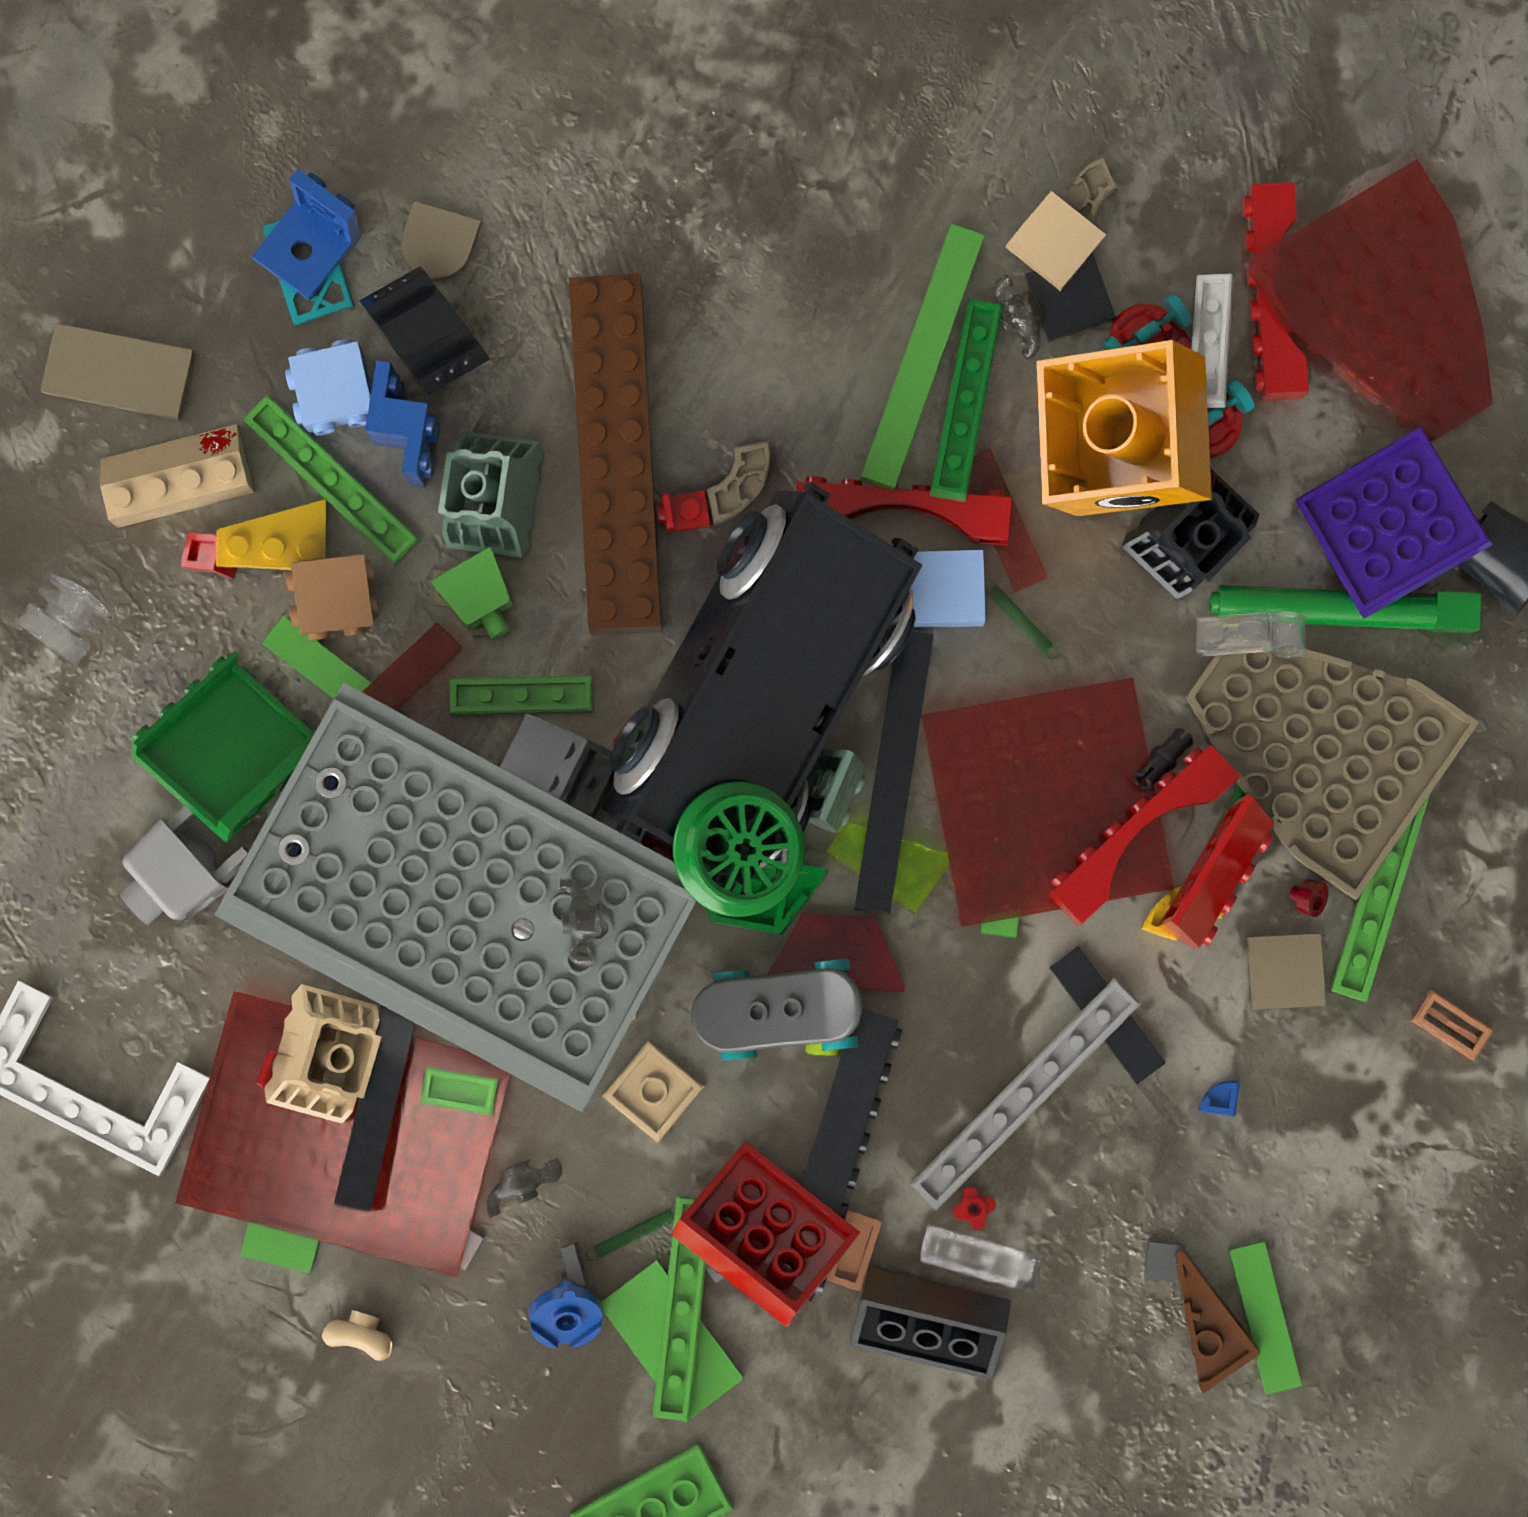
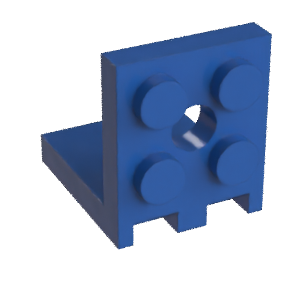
M297 169L289 179L295 203L255 251L252 258L310 302L333 270L360 239L361 234L357 221L358 217L354 210L355 205L342 194L338 193L337 196H334L325 189L327 185L317 175L311 172L306 175ZM299 244H307L312 248V254L305 260H299L292 255L293 249Z

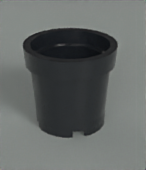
M1490 501L1482 511L1484 515L1478 521L1493 545L1457 566L1501 601L1499 606L1516 618L1528 603V522Z

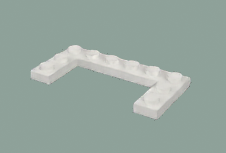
M18 981L0 1014V1095L149 1172L162 1176L212 1078L181 1062H177L144 1126L20 1062L53 997L23 981Z

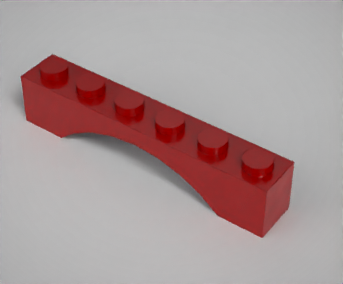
M1295 182L1252 184L1247 196L1242 197L1243 218L1248 217L1249 231L1244 233L1245 252H1251V265H1247L1246 280L1247 286L1253 287L1254 300H1249L1250 321H1255L1256 335L1251 336L1252 356L1258 357V369L1253 372V386L1255 391H1260V401L1303 399L1309 392L1306 355L1294 344L1284 328L1276 308L1273 291L1274 265L1278 248L1297 217Z
M808 476L805 481H797L796 491L804 492V485L806 483H814L829 492L831 495L826 504L850 520L864 514L882 510H908L924 513L944 521L961 532L971 543L1008 546L1012 497H1005V493L1002 491L986 490L983 495L969 494L968 490L966 502L931 497V486L913 485L912 490L898 489L897 484L895 490L891 491L879 486H862V481L854 479H843L841 484L827 483V479L823 477Z
M1209 745L1203 751L1198 746L1182 760L1186 765L1185 768L1177 775L1171 770L1156 784L1160 789L1158 793L1151 799L1144 795L1129 809L1134 814L1124 824L1118 819L1103 833L1107 838L1105 842L1098 848L1092 843L1077 857L1081 863L1071 873L1065 868L1050 882L1054 889L1048 895L1077 926L1084 923L1109 899L1111 880L1117 862L1128 843L1144 826L1172 810L1194 805H1209L1241 777L1212 745Z

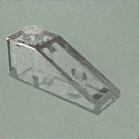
M927 1225L919 1261L1009 1287L1034 1291L1042 1255Z

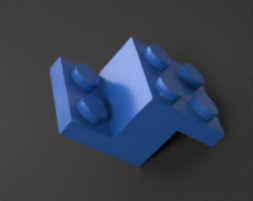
M376 360L365 431L375 445L406 449L402 473L411 486L425 487L426 479L432 478L434 473L435 458L430 457L432 443L437 444L439 441L440 423L436 422V415L433 414L427 403L402 400L404 382H400L399 374H397L391 362Z

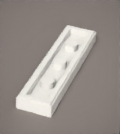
M1233 274L1197 275L1191 350L1205 356L1207 408H1223L1226 405L1234 287Z

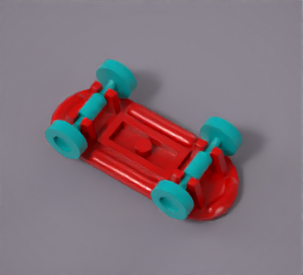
M1174 294L1163 300L1164 308L1146 303L1133 305L1123 310L1115 318L1110 327L1109 338L1102 342L1103 350L1169 340L1192 349V340L1183 330L1192 324L1191 315L1183 302ZM1237 379L1227 383L1225 407L1208 408L1210 458L1226 453L1235 445L1241 432V413L1246 414L1255 407L1250 394Z

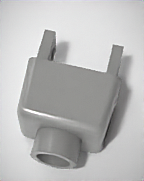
M184 806L169 821L161 818L125 855L123 865L135 880L120 892L119 895L129 909L147 925L155 920L163 911L171 919L188 921L228 890L229 885L227 882L237 874L249 849L241 847L216 869V853L206 842H193L182 833L198 819L194 813Z

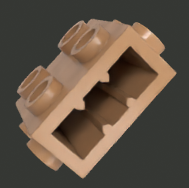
M364 554L290 562L291 570L284 571L287 592L294 591L295 606H289L292 628L298 627L301 635L308 634V640L330 638L329 631L343 630L344 636L365 633V627L373 626L372 618L378 617L376 596H369L368 582L374 581L371 560L365 561Z

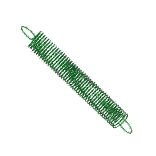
M995 585L996 589L990 595L996 590L998 592L991 599L999 593L1004 598L1003 600H1007L1005 603L1009 601L1010 603L1005 608L1010 604L1012 606L1006 612L1012 607L1014 609L1007 616L1013 611L1017 613L1016 615L1020 613L1021 615L1018 618L1023 617L1020 621L1025 620L1020 626L1025 622L1027 623L1021 630L1026 626L1031 627L1029 630L1033 628L1034 630L1031 633L1036 632L1033 636L1038 635L1033 641L1039 637L1040 639L1035 644L1040 640L1043 643L1042 645L1046 643L1047 645L1044 648L1049 647L1044 652L1046 653L1053 643L1039 631L1037 626L1024 615L1025 613L1008 598L1005 592Z
M669 1209L665 1212L663 1211V1213L661 1212L655 1215V1217L653 1216L645 1220V1222L638 1223L635 1227L628 1228L627 1231L625 1230L617 1234V1236L610 1237L607 1241L600 1242L599 1245L593 1246L594 1248L592 1249L597 1250L598 1246L602 1248L604 1244L608 1254L609 1252H614L617 1247L616 1245L615 1247L614 1245L610 1247L609 1243L611 1240L613 1241L614 1239L615 1241L616 1239L617 1241L618 1239L620 1245L622 1243L624 1247L627 1243L629 1244L627 1238L626 1240L622 1238L626 1232L627 1234L628 1232L629 1234L633 1232L637 1240V1238L642 1237L641 1233L639 1235L637 1231L638 1227L639 1229L641 1225L642 1227L643 1225L647 1227L651 1221L653 1222L654 1220L655 1222L656 1220L657 1222L658 1218L662 1220L666 1214L668 1215L669 1213L670 1215L671 1213L672 1215V1212ZM651 1226V1228L649 1227L651 1233H652V1231L654 1232V1230H655L654 1226H653V1228H652V1226ZM597 1250V1253H598L599 1257H600V1258H601V1257L603 1258V1256H604L603 1252H602V1254H601L600 1250H599V1252H598V1250Z

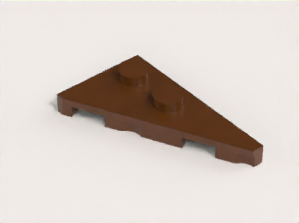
M1181 1247L1175 1252L1176 1267L1181 1283L1187 1325L1191 1335L1192 1351L1199 1377V1388L1204 1394L1260 1355L1261 1350L1185 1249Z

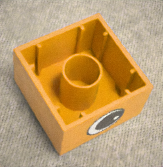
M1173 340L1037 361L1042 504L1075 516H1085L1212 500L1205 356Z

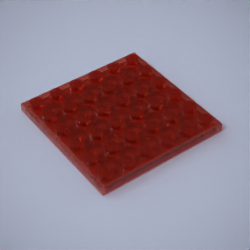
M1133 677L921 715L960 928L1062 910L1048 895L1054 889L1050 882L1065 868L1071 873L1081 863L1077 857L1092 843L1098 848L1105 842L1107 838L1103 833L1118 819L1124 824L1134 814L1129 809L1144 795L1151 799L1156 794L1154 785L1151 790L1145 791L1141 789V786L1146 780L1144 779L1137 786L1132 778V775L1149 759ZM1160 816L1144 826L1128 843L1117 862L1107 901L1174 889Z

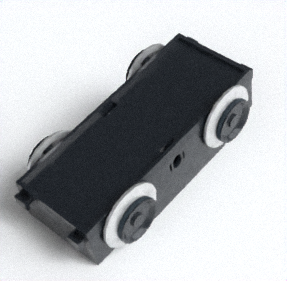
M806 483L804 485V492L776 490L765 510L761 513L753 511L747 514L726 540L717 562V573L719 576L650 702L636 711L628 720L613 747L610 767L615 771L614 785L601 809L623 821L621 826L618 825L616 827V831L638 843L646 834L673 849V839L679 819L696 797L706 790L723 783L750 782L770 789L786 801L797 816L804 833L812 810L811 801L808 799L809 789L806 778L861 677L874 669L881 670L891 664L905 647L914 629L916 614L912 608L914 599L913 590L910 587L922 567L921 563L914 560L919 549L901 538H894L891 542L894 544L892 546L826 504L831 494L814 483ZM824 716L823 721L818 726L820 719ZM745 805L747 831L757 811L751 805ZM731 806L723 812L737 832L736 807ZM766 813L757 829L756 836L773 824L772 819ZM716 816L708 825V829L722 828L725 830ZM776 830L762 840V845L781 843L782 839L779 830ZM717 834L709 836L706 841V848L713 855L719 854L723 848V841ZM743 843L736 844L735 852H739L741 856L748 854L749 847L744 846ZM782 849L764 850L762 852L764 856L775 861L782 859ZM702 857L704 867L708 870L720 862L707 860ZM758 861L761 868L766 865V863ZM731 864L712 877V880L720 887L723 886L732 866ZM750 866V877L752 879L755 872ZM741 868L737 873L730 892L733 891L736 884L743 886Z

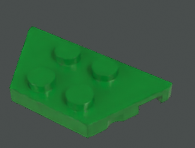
M768 864L762 867L768 879L771 880L776 874V868ZM803 865L799 878L792 890L771 909L752 916L732 917L715 913L706 908L709 921L716 924L783 935L826 878L828 870ZM756 874L751 879L752 892L759 890L763 885ZM736 884L732 891L735 894L743 892V886L740 884Z

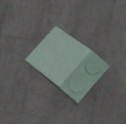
M822 749L806 778L809 789L808 799L811 801L812 809L808 823L838 833L839 828L845 827L851 815V809L848 807L853 795H857L861 791L865 782V776L862 774L866 766L855 753L849 750Z

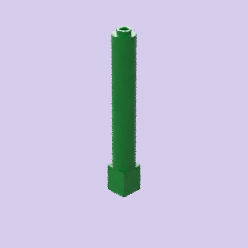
M1218 585L1217 592H1211L1209 608L1210 613H1216L1217 621L1424 629L1436 633L1473 634L1480 630L1481 593L1440 591L1435 594L1408 593L1363 619L1347 590Z

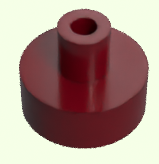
M1307 879L1302 883L1301 887H1292L1290 898L1296 901L1299 913L1318 917L1327 904L1328 887L1324 882Z

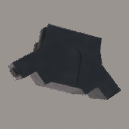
M421 266L359 300L386 341L429 395L490 360L480 343L474 338L468 327Z
M1211 468L1212 500L1157 506L1142 518L1139 528L1125 536L1121 546L1176 599L1192 592L1202 581L1209 582L1252 538L1248 533L1256 526L1260 515Z

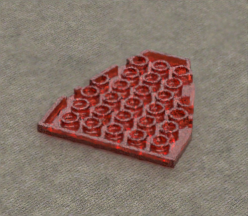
M1418 159L1243 264L1279 324L1289 333L1294 331L1308 343L1307 349L1314 355L1319 353L1334 366L1332 370L1365 399L1376 406L1378 404L1383 405L1395 413V418L1405 425H1411L1415 429L1422 426L1431 442L1493 404L1483 323L1456 221Z

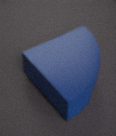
M1224 1081L1211 1087L1202 1097L1198 1111L1235 1117L1240 1081Z

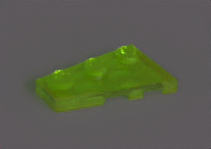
M847 822L825 854L859 877L867 828ZM902 841L893 901L915 915L956 855L925 848L924 845L915 842Z

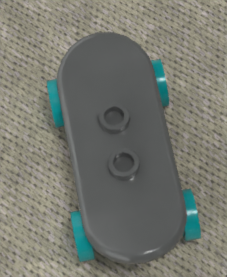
M850 959L815 962L814 970L749 977V970L714 973V982L704 987L694 1000L691 1008V1023L693 1031L699 1040L708 1048L720 1052L721 1061L755 1058L759 1049L819 1043L822 1045V1051L859 1047L858 1036H848L859 1025L863 1013V1000L855 980L846 972H843L851 970Z

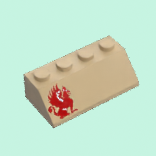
M238 424L100 459V488L108 520L117 528L255 493Z

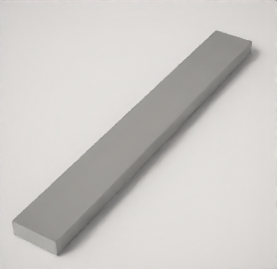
M1114 978L910 1185L937 1210L1141 1003Z

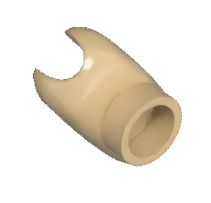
M354 1310L351 1312L349 1321L334 1319L326 1325L322 1333V1338L328 1346L355 1347L365 1351L377 1361L389 1358L392 1352V1341L389 1335L377 1330L380 1318Z

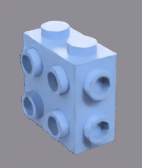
M350 339L338 340L331 343L330 348L317 350L316 347L298 350L296 356L288 357L290 369L285 370L289 389L296 391L298 402L292 405L297 424L303 423L305 429L309 433L314 432V435L330 434L335 431V427L349 424V427L366 425L372 389L363 349L358 341L352 342Z

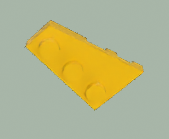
M326 499L219 528L216 532V566L291 570L290 562L326 558Z

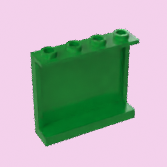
M236 651L226 659L223 656L218 658L208 670L209 674L202 681L196 679L190 683L183 692L184 697L176 704L173 702L168 703L158 714L159 719L151 727L144 725L132 738L133 746L131 757L226 843L285 788L316 730L313 732L237 664L239 653Z

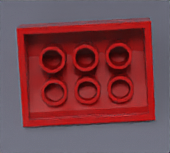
M1247 794L1230 805L1158 925L1159 928L1193 949L1200 948L1202 943L1206 946L1210 944L1218 931V927L1214 925L1220 913L1227 915L1237 899V896L1232 894L1239 881L1243 884L1248 881L1256 867L1251 861L1257 851L1265 852L1274 837V834L1269 832L1274 825L1273 821L1253 797Z
M745 1141L679 1218L671 1235L784 1326L788 1327L861 1232Z

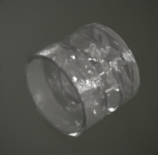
M51 572L47 580L59 588L57 593L53 595L41 586L38 592L48 602V605L44 609L28 602L15 622L65 659L78 665L91 648L88 642L80 635L81 632L86 629L100 635L103 631L90 620L96 615L109 624L113 616L108 613L101 600L75 581Z

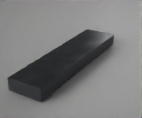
M1079 946L1049 967L1080 1011L1107 986V983ZM1131 1015L1104 1041L1136 1085L1166 1063Z

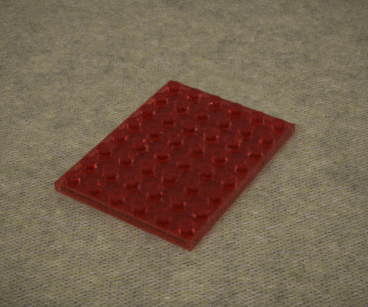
M234 991L175 1203L457 1277L511 1074L468 1051L413 1037L371 1214L334 1206V1200L359 1097L356 1099L353 1112L343 1124L266 1103L265 1088L255 1085V1082L268 1051L272 1050L278 1053L284 1032V1019L293 1009L291 1005ZM426 1067L498 1079L493 1115L420 1103Z

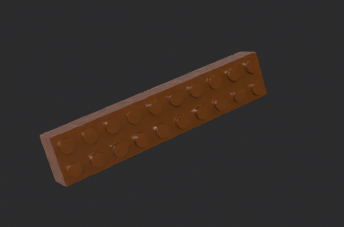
M640 273L569 278L589 632L591 636L663 632Z

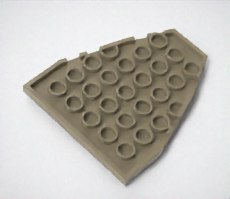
M1227 638L1186 699L1212 746L1241 776L1236 783L1245 795L1248 794L1257 801L1273 821L1272 830L1291 855L1339 890L1357 900L1477 727L1479 721L1417 680L1403 679L1385 674V671L1375 668L1371 670L1357 666L1350 661L1309 649L1296 647L1290 649L1272 646L1273 644L1259 642L1255 644L1248 643L1245 640Z

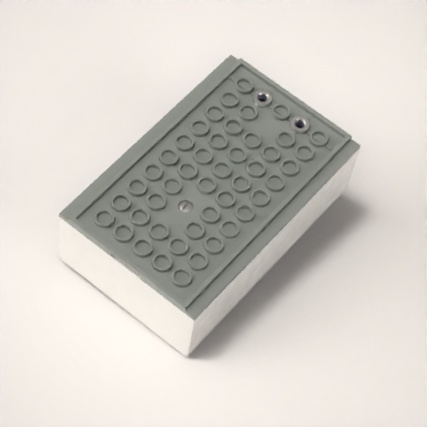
M343 682L214 915L583 1112L696 901L682 885L673 861ZM329 777L330 779H329L328 783L326 784V786L324 787L325 782H326L327 778ZM294 842V844H293L292 848L290 849L289 853H287V850L289 849V847L291 846V844Z

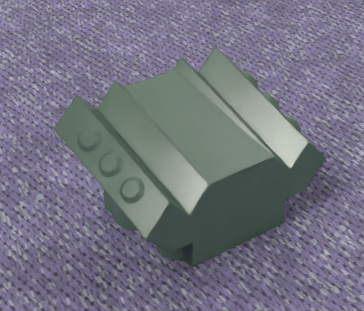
M464 431L456 441L454 453L447 452L438 514L444 516L442 532L447 548L482 552L490 547L493 553L497 555L524 557L531 548L528 532L535 524L533 511L536 491H538V486L541 483L538 466L545 459L540 441Z

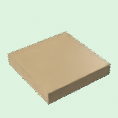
M1050 191L1009 240L1006 248L1061 291L1105 239L1106 234Z
M648 1040L602 1097L658 1143L704 1086Z

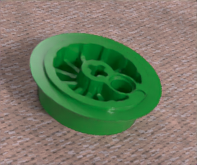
M750 782L723 783L701 793L683 812L673 839L674 865L686 891L703 907L725 916H752L777 905L789 894L796 884L804 862V836L794 811L775 792ZM745 805H751L757 810L748 831L746 830ZM731 806L736 807L737 832L723 812ZM766 813L772 819L773 824L756 836L757 829ZM716 816L725 830L722 828L708 829V825ZM776 830H779L782 839L781 843L762 845V840ZM713 834L719 835L723 841V848L717 855H713L706 848V841ZM743 843L744 846L749 847V853L741 856L739 852H735V845ZM782 849L781 863L764 856L762 852L764 850ZM702 857L707 860L720 862L706 871ZM759 860L776 868V874L771 880L768 879L758 864ZM731 864L732 866L723 886L720 887L712 880V877ZM750 866L763 884L759 890L754 892L751 889ZM741 868L743 892L735 894L730 892V889Z

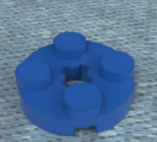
M573 1281L560 1282L556 1288L541 1294L528 1308L532 1335L538 1342L550 1348H558V1343H570V1348L582 1346L594 1339L602 1327L601 1320L603 1315L599 1298L590 1290L578 1287ZM564 1315H572V1316H573V1318H571V1319H569V1318H567V1317H564V1318H560V1317H561V1316H564Z

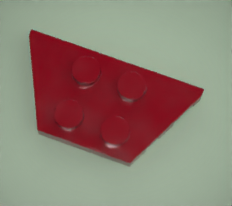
M803 913L767 974L814 970L815 962L850 959L851 970L843 972H846L855 980L859 989L904 992L905 988L876 917Z

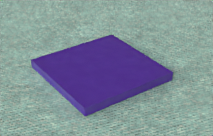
M1422 426L1295 500L1363 619L1493 545Z

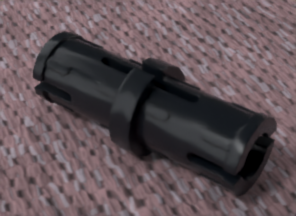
M1176 728L1161 746H1156L1149 754L1150 758L1132 775L1133 781L1137 786L1144 779L1146 780L1141 786L1142 790H1151L1165 772L1169 773L1176 767V760L1193 745L1194 741L1189 733L1182 740L1180 739V736L1185 732L1184 729Z

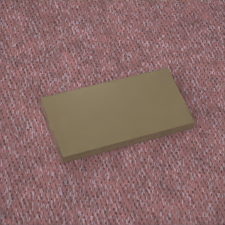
M55 323L40 392L47 395L180 420L195 352L191 349Z

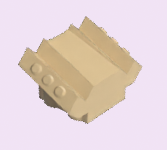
M301 984L291 996L293 1010L284 1019V1032L278 1053H276L275 1059L271 1062L273 1077L264 1087L266 1103L343 1124L353 1112L357 1097L364 1099L382 1037L375 1035L379 1024L378 1007L375 1004Z

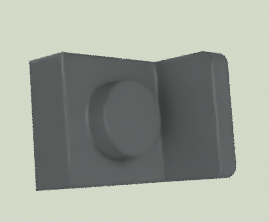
M578 1242L561 1247L562 1255L557 1256V1263L562 1278L568 1276L569 1281L575 1282L578 1287H587L589 1282Z

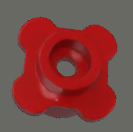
M967 1187L963 1191L964 1197L960 1204L953 1208V1215L958 1220L964 1219L971 1223L973 1229L981 1230L986 1226L985 1219L989 1212L995 1210L996 1202L992 1197L985 1198L980 1195L975 1187ZM972 1205H977L978 1210L976 1212L971 1210Z

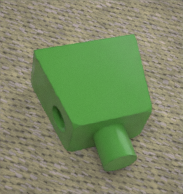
M490 547L431 580L437 592L469 630H473L483 624L492 640L510 631V627L502 613L514 605L497 559Z

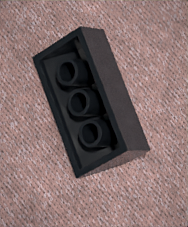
M868 1266L849 1346L992 1380L1007 1333L1011 1300Z

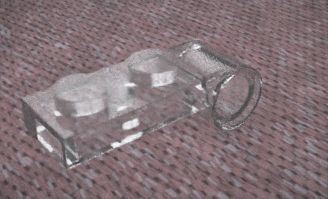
M1257 613L1196 618V652L1199 657L1272 651L1274 655L1281 658H1297L1306 652V618L1300 613Z

